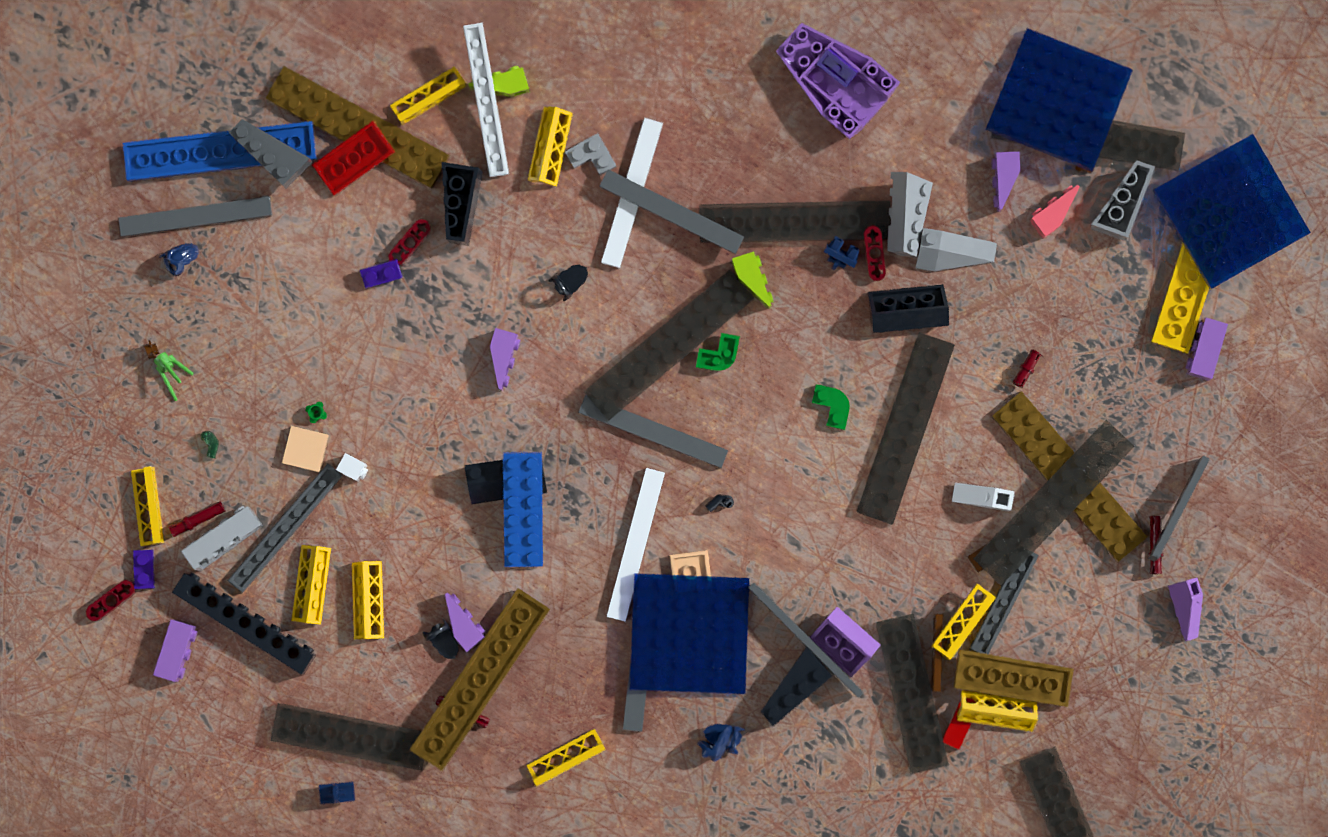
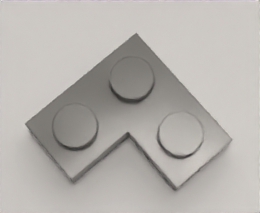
M598 133L565 151L574 169L591 160L599 175L602 176L608 169L612 170L617 167Z

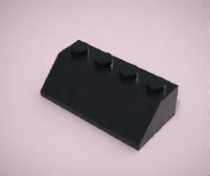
M944 284L868 292L870 321L873 333L949 326V306Z
M542 459V494L547 493ZM503 460L465 465L471 505L504 500Z

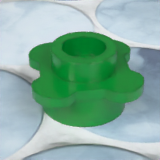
M320 401L314 405H308L305 409L311 423L327 418V413L323 409L324 404Z

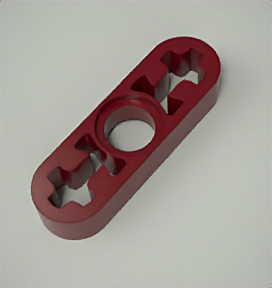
M424 219L417 220L390 251L389 261L395 259L393 257L394 254L398 255L402 251L399 249L402 246L408 252L407 255L403 252L400 256L402 260L398 261V264L402 266L430 234V224ZM419 224L421 226L426 224V232L421 231L418 234V236L421 237L419 240L416 238L415 235L411 234L413 231L415 234L419 231ZM407 238L415 240V245L412 248L405 247L404 242Z
M870 225L864 230L868 274L872 280L880 281L886 275L882 234L877 226ZM871 229L878 232V235H875V242L879 241V245L871 244L868 246V243H872L871 237L867 236ZM878 248L880 250L879 257L871 258L869 255L870 250ZM881 260L882 263H878V268L882 272L876 277L875 274H872V271H875L874 263L870 265V262Z
M127 580L121 581L88 606L86 609L87 618L91 621L102 620L135 594L134 583ZM124 584L126 586L130 585V593L128 594L125 592L121 594L120 596L123 597V599L121 600L119 595L116 594L115 591L117 590V592L120 593L124 590ZM113 595L116 598V603L110 607L106 604V598ZM101 602L103 607L106 608L107 611L105 612V610L102 609L98 612V617L92 616V609H99L101 607L99 603Z

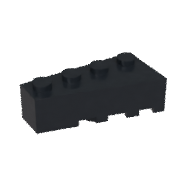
M441 162L443 169L442 181L444 186L446 240L452 244L469 246L483 172L478 167Z

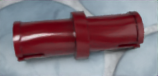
M1033 349L1030 350L1025 362L1019 366L1021 369L1013 380V384L1020 388L1024 387L1030 374L1034 373V367L1042 356L1039 352Z

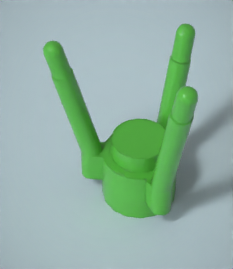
M163 352L155 358L154 363L157 365L156 370L160 373L174 401H177L175 392L164 372H169L178 383H181V380L172 370L173 363L190 375H193V372L177 361L173 355L168 356L166 352Z

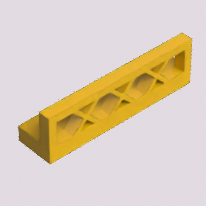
M454 66L390 106L401 124L404 125L467 87ZM455 73L458 79L447 84V76ZM432 85H442V88L433 94L429 93ZM417 94L426 95L425 99L418 103H413L414 97ZM401 104L410 105L408 109L401 113L396 108Z
M543 107L528 181L542 182L557 187L573 113L557 107ZM560 114L565 115L564 124L562 125L559 123ZM559 132L560 142L556 143L555 134ZM553 151H555L557 155L556 160L554 162H552L551 153ZM549 169H551L553 173L552 180L546 179L547 171Z
M152 466L131 470L141 547L164 543L155 468ZM144 473L145 484L143 486L137 482L136 474ZM143 490L147 492L148 502L146 505L139 501V496ZM146 509L150 515V522L148 524L142 520L141 516ZM149 528L152 530L153 541L145 542L144 533Z
M301 545L291 621L321 625L331 548ZM308 549L311 550L309 559H307ZM307 570V571H308V576H307V578L305 579L304 574H305V571ZM303 589H305V596H304V597H302V591H303ZM302 608V609H303L302 618H299V612H300V609Z
M382 561L352 562L354 639L384 638ZM369 565H375L376 574L373 577L369 574ZM372 584L376 587V594L374 596L370 593ZM373 604L377 607L375 615L370 611V607ZM373 623L377 626V635H371Z
M976 584L931 646L939 651L946 660H951L996 597L979 584ZM979 590L984 596L979 603L975 604L974 594ZM972 606V613L967 619H963V609ZM961 622V628L956 634L952 635L951 626L953 623ZM949 637L950 643L945 650L938 646L942 638Z
M962 690L960 693L961 706L957 713V720L1033 732L1038 721L1037 702ZM966 698H972L976 703H966ZM991 701L995 706L989 707L984 702ZM1010 704L1014 709H1006L1003 705ZM1022 707L1032 708V713L1025 712Z
M593 729L526 766L537 787L606 749L596 730ZM593 734L598 745L593 748L584 746L586 738ZM583 740L582 745L576 744L577 742ZM572 745L581 747L579 755L576 757L567 755L568 749ZM583 748L588 749L587 751L582 753ZM566 749L565 754L559 753L562 750ZM555 754L564 756L562 764L559 766L550 764L551 757ZM549 758L548 763L542 762ZM538 763L546 765L545 773L537 777L532 767ZM549 766L553 767V769L550 771H548Z

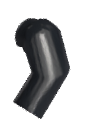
M717 494L705 507L712 513L718 506L733 507L734 500L729 495Z

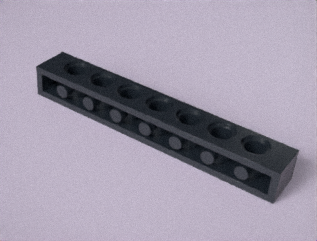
M191 572L190 574L184 573L172 591L173 594L299 674L304 675L316 657L313 653V648L306 644L301 646L296 643L297 638L290 634L285 636L280 632L282 629L273 623L271 625L266 624L264 617L257 613L252 615L248 612L249 608L241 603L236 605L232 602L233 598L223 592L222 595L217 593L215 586L208 582L206 585L199 581L201 578ZM196 586H199L201 589V594L198 597L192 594V590ZM212 596L217 598V605L215 607H210L208 603ZM232 607L234 613L228 618L225 616V609ZM244 617H248L250 620V624L246 628L241 626V620ZM260 627L266 630V635L263 638H259L257 635V630ZM277 637L282 640V646L278 649L273 645V641ZM294 647L299 652L298 657L295 659L289 655V651Z

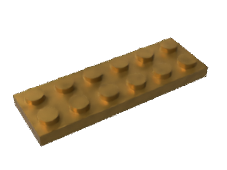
M959 650L953 688L1068 707L1074 669Z

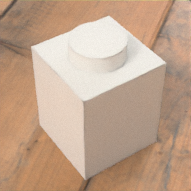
M346 453L336 469L358 482L360 479L363 480L368 472V469H366L367 464Z

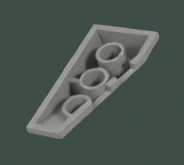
M923 228L916 269L935 272L992 263L995 259L997 243Z

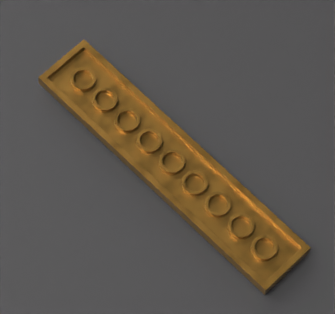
M285 66L281 69L265 98L267 101L306 122L312 121L315 127L343 142L371 121H374L395 150V153L382 163L430 189L433 188L443 170L441 162L447 163L450 157L447 153Z
M1022 391L992 416L1117 562L1122 560L1147 538L1145 533Z
M517 588L410 750L439 770H444L550 611L548 607Z

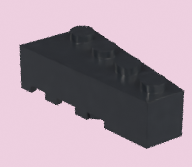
M805 647L760 712L772 726H775L829 680L832 675L810 649Z

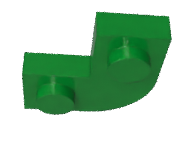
M721 333L718 351L699 348L696 368L723 371L731 367L737 356L740 336Z
M816 384L812 404L830 407L826 426L845 430L850 410L847 396L836 388Z

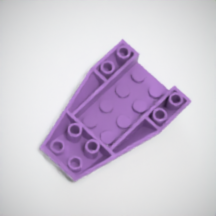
M803 23L795 29L776 51L819 113L849 139L865 127L900 84L895 77L871 57ZM828 48L858 71L848 87H844L817 65V62Z

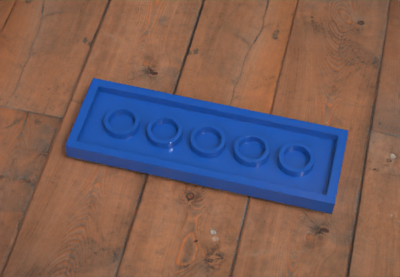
M503 452L504 567L543 566L542 452Z

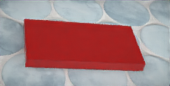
M371 121L312 164V166L332 195L336 196L394 154L395 150L376 123Z

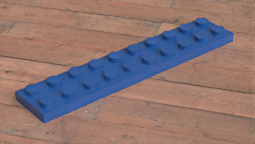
M312 121L257 127L309 157L311 160H317ZM230 131L123 143L127 181L259 167L262 165L230 135Z

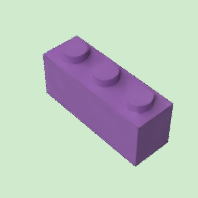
M1204 318L1202 322L1199 321L1196 328L1198 337L1197 340H1193L1191 346L1193 351L1192 358H1188L1185 367L1188 369V375L1208 381L1213 378L1228 324L1210 318Z
M171 619L153 674L154 676L174 682H179V679H183L186 668H183L185 660H189L191 655L190 644L195 641L197 636L196 626Z

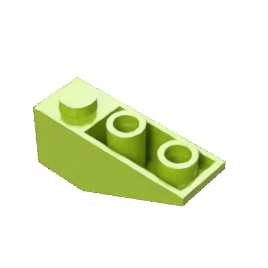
M514 66L504 73L500 71L492 73L495 95L513 98L530 93L523 67ZM472 79V82L468 83L470 90H474Z
M754 252L732 258L737 279L760 302L770 309L771 303L774 301L771 292H767L765 287L768 284L765 273L761 274L759 269L762 266L759 255L755 256Z

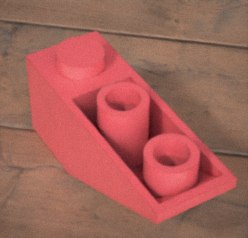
M1072 185L1063 191L1064 195L1059 199L1055 196L1047 202L1048 207L1043 210L1040 207L1032 213L1033 217L1030 222L1043 239L1061 226L1080 187L1079 185L1074 188Z

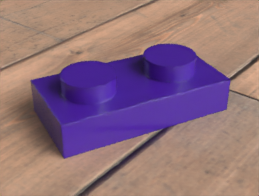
M830 48L825 51L817 62L820 68L844 87H848L858 73L854 67Z
M397 259L360 269L365 288L403 277Z
M134 550V588H155L154 550Z

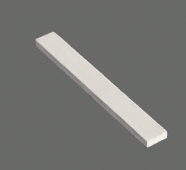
M483 23L465 25L463 28L489 176L509 174Z
M644 118L627 175V179L643 187L645 186L663 125L661 122ZM620 198L601 262L616 268L621 266L638 209L637 205L623 198Z
M646 468L607 617L626 621L664 479V472Z

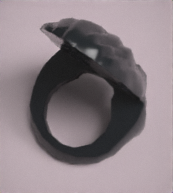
M572 265L567 270L562 271L559 275L552 276L548 280L555 283V289L559 294L564 295L563 301L571 298L572 294L585 283L588 276L587 267Z
M443 619V624L438 623L433 626L429 633L423 632L424 639L427 642L431 641L433 647L437 649L441 656L447 659H455L459 650L458 642L445 619Z

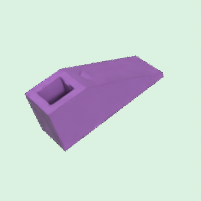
M996 152L994 158L991 159L992 169H995L992 185L993 188H996L993 204L994 207H997V212L1002 210L1020 172L1019 152Z
M495 328L490 349L498 389L503 391V387L507 388L510 379L507 376L508 370L514 366L515 358H512L514 350L518 351L521 340L518 339V334Z
M1198 578L1169 585L1170 597L1173 600L1175 613L1178 617L1185 642L1198 638L1203 600Z
M446 593L445 597L454 637L465 651L469 652L485 638L483 633L486 631L479 623L474 624L471 620L472 614L466 608L463 610L458 605L461 601L454 593L452 595Z

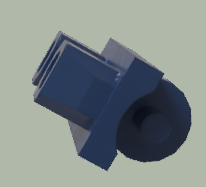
M837 236L830 243L827 242L824 253L830 255L827 261L833 263L831 269L835 271L837 266L844 269L846 264L854 268L857 264L860 249L850 245L847 252L840 249L844 241Z
M354 781L318 785L320 804L355 801Z

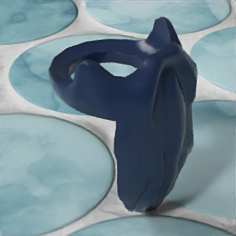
M192 243L180 244L164 252L159 258H164V264L172 275L180 276L184 271V265L189 264L198 257L199 249L198 246ZM170 263L176 266V271L171 267Z
M710 725L703 731L704 736L711 744H715L722 732L731 725ZM731 726L733 737L727 751L730 754H738L736 746L741 742L742 735L740 732L745 731V729Z
M731 726L722 732L714 745L702 740L697 742V745L702 749V757H710L713 762L722 758L730 746L733 737Z

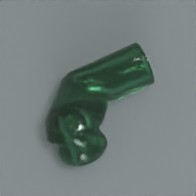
M204 431L201 433V440L205 441L208 445L206 457L215 459L219 441L213 432Z

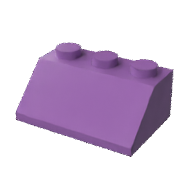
M838 607L829 614L809 637L851 678L880 646L875 639Z

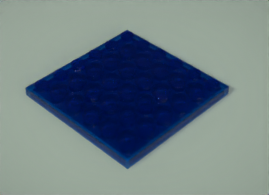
M1027 28L985 130L1092 172L1133 69Z
M1254 134L1153 190L1210 290L1311 233Z
M634 573L629 690L746 694L750 578Z

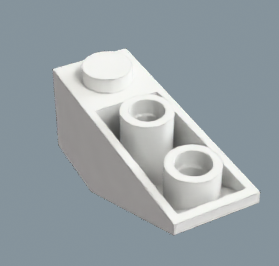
M955 483L952 502L1009 512L1012 509L1014 491Z

